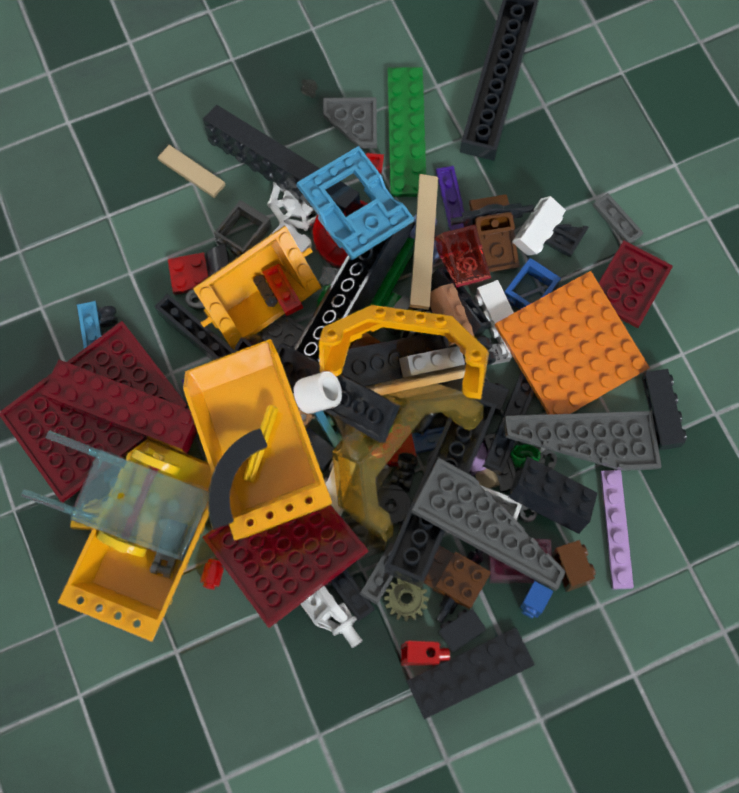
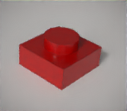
M366 153L368 159L378 172L382 174L384 155Z

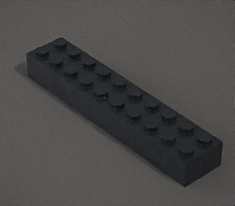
M502 0L462 137L460 153L495 161L539 0Z
M216 105L203 118L208 141L211 145L218 146L225 154L232 155L238 162L248 165L252 171L259 172L266 180L273 181L282 190L286 189L295 198H300L309 207L313 208L298 189L297 182L319 170V167L219 105ZM339 181L326 189V192L345 217L361 209L359 192L345 183Z
M414 221L352 260L349 255L346 257L294 347L296 350L320 362L319 340L323 327L369 307L416 223Z
M462 391L459 392L385 564L384 573L423 588L446 531L417 516L411 510L438 458L470 474L497 405L482 399L466 397Z

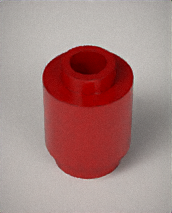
M208 559V562L205 563L200 583H203L204 588L214 590L215 587L220 586L224 572L220 561Z

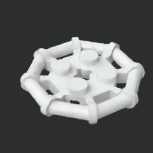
M273 182L274 187L267 205L279 220V224L285 222L287 225L291 224L295 228L308 231L314 225L317 217L315 216L307 221L308 215L315 214L316 211L309 207L305 201L300 204L297 198L286 189L282 190ZM279 192H283V199L277 200ZM280 207H284L287 210L285 215L279 209ZM291 217L302 219V221L293 220Z

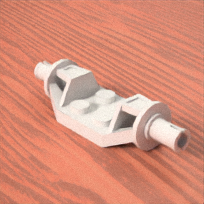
M325 586L301 603L316 626L332 631L334 636L342 633L352 648L362 641L352 627L357 618L351 615L345 603L337 605L334 597L327 591ZM333 617L341 624L338 625L329 619Z

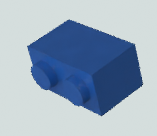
M534 581L519 608L523 610L522 613L527 617L538 618L542 614L553 591Z

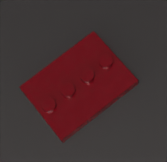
M623 240L599 281V285L619 318L639 328L673 265Z

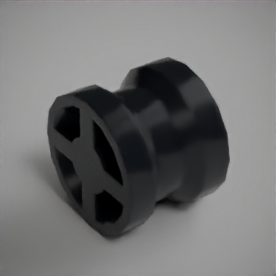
M104 306L97 310L98 316H100L99 324L101 327H112L118 324V318L115 317L116 308L114 306Z

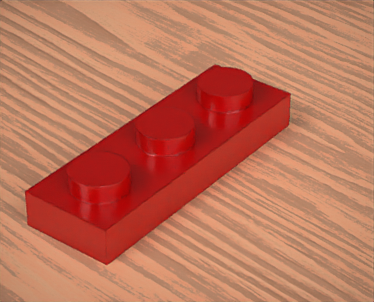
M279 264L262 272L286 317L303 308L302 303Z

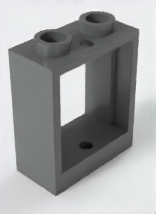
M240 200L214 232L216 243L218 245H226L236 257H239L257 245L271 228L270 218ZM241 216L259 226L258 230L243 248L225 237Z

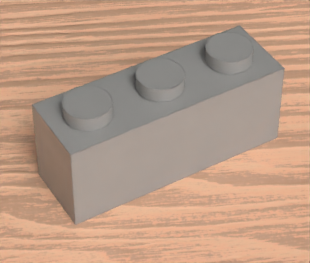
M458 346L399 358L403 378L465 365L463 354Z

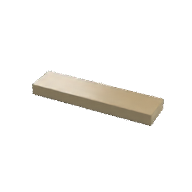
M170 145L158 157L160 162L213 198L225 186L224 181Z

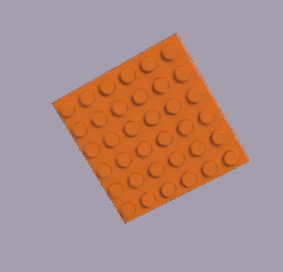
M591 271L494 324L547 415L571 414L650 368Z

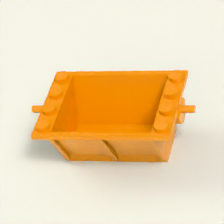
M285 225L193 288L204 305V312L208 317L201 322V325L205 327L212 323L215 328L220 330L230 347L234 350L241 337L257 334L285 314L278 301L274 307L267 306L253 282L255 276L262 275L264 277L263 271L279 264L300 302L322 288L305 260V257L313 252L312 249L309 247L301 253Z

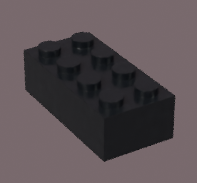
M527 456L517 469L508 498L580 534L591 521L598 493Z

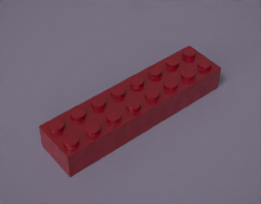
M58 360L42 392V395L51 402L184 454H188L198 432L191 410L62 360Z

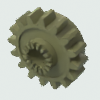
M397 578V584L391 582L392 589H386V593L389 596L384 597L385 601H389L385 606L386 609H392L390 615L396 614L397 620L403 617L405 622L408 621L409 617L413 621L416 620V614L422 616L421 609H427L423 602L429 600L428 597H424L427 589L421 590L420 587L406 581H401L399 578ZM405 594L410 595L412 601L408 604H404L401 601V597Z

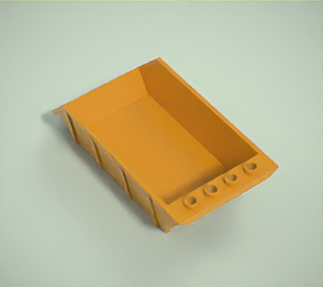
M271 339L185 371L183 390L212 474L220 458L234 442L261 427L267 406L272 405L278 408V413L267 442L268 447L264 451L254 482L243 479L250 457L244 461L234 476L230 490V507L234 522L229 524L234 540L251 536L332 504L283 365ZM308 497L313 499L311 504H306ZM293 505V510L288 512L286 507ZM269 512L274 514L272 519L267 518ZM250 519H253L254 524L249 527L247 523Z
M147 439L128 453L58 603L153 641L169 605L171 606L173 602L172 598L181 577L188 568L189 559L200 534L204 532L205 523L209 516L208 490L212 472L208 462ZM134 449L152 455L154 452L165 456L164 460L181 467L179 475L157 470L129 538L147 547L144 557L126 552L121 553L97 539L100 530H107L119 535L122 534L150 467L148 464L131 457ZM167 518L188 524L171 578H166L163 576L164 574L150 573ZM162 559L161 565L166 567L168 561ZM80 597L84 598V602L82 604H78V599ZM99 605L103 606L101 612H97V606ZM120 612L122 617L116 620L115 615ZM140 620L141 625L135 628V621Z

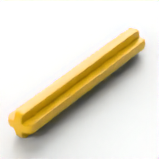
M272 405L267 406L260 427L266 443L278 413V408ZM265 449L250 457L243 476L244 480L254 482Z

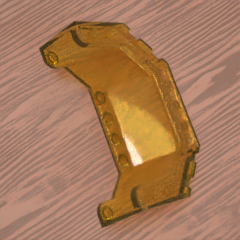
M440 384L382 395L400 405L386 442L380 443L351 427L332 451L338 507L386 543L394 532V526L389 514L378 506L376 476L425 414L442 412L464 429L471 430L477 427L483 419V405L474 398L466 397L461 391Z

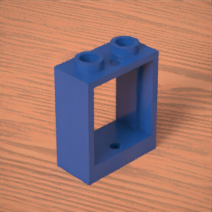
M529 258L504 293L510 306L522 309L531 303L513 292V290L526 273L548 286L542 297L556 290L561 277Z

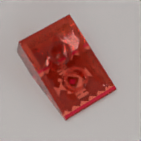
M476 225L443 232L434 238L439 256L457 288L491 279Z

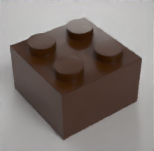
M580 540L557 547L551 554L552 558L565 570L562 583L566 592L586 586L595 579L594 575H596L594 566L592 563L589 564L586 557L588 556L587 548L584 544H581Z

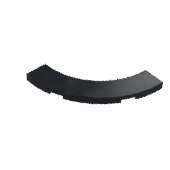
M261 428L242 436L234 442L220 458L214 469L208 490V511L213 530L234 522L230 507L232 482L244 461L268 447Z

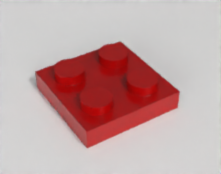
M204 252L168 259L174 295L188 293L195 286L209 278Z

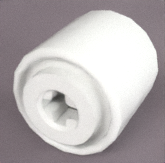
M324 371L298 380L294 386V397L298 407L303 412L311 414L336 407L340 404L342 390L336 376L329 371Z

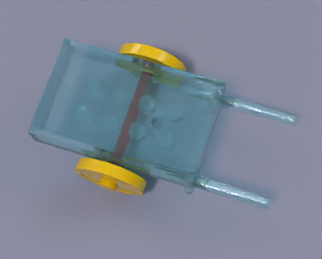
M50 430L48 431L47 439L95 457L74 507L27 489H23L21 497L70 514L71 520L100 530L97 539L121 553L126 552L144 557L147 548L183 561L208 502L209 491L158 471L163 470L179 475L181 467L164 460L165 456L154 452L152 455L134 449L131 457L148 464L149 467L100 448L96 449ZM118 493H124L122 499H118L117 495Z

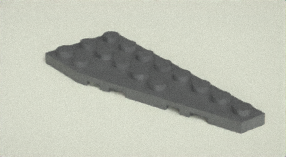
M652 411L505 416L503 418L506 438L621 471L653 470L662 467Z
M438 458L411 512L552 590H558L565 570L537 545L536 540L524 531L525 529L503 506H499L492 498V495L485 491L473 476Z

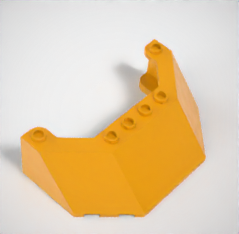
M371 305L323 327L319 340L320 373L329 371L336 377L342 373L350 343L361 338L362 334L368 331L373 332L385 327L442 335L452 344L455 343L460 348V352L465 356L466 368L462 393L469 398L481 399L489 352L452 316Z

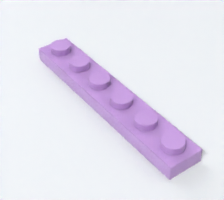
M621 470L601 471L612 590L633 589Z

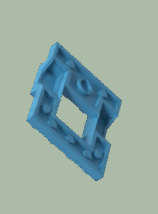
M359 146L297 182L298 189L318 214V220L339 248L343 247L352 260L414 221V217L404 204L395 200L386 189L381 174ZM354 173L365 187L364 192L372 202L345 217L326 192V189Z

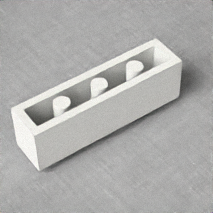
M496 280L478 287L475 301L478 306L481 305L484 315L491 323L490 332L493 338H497L498 343H500L498 348L501 354H506L507 358H512L511 352L494 326L495 323L514 313L499 281Z

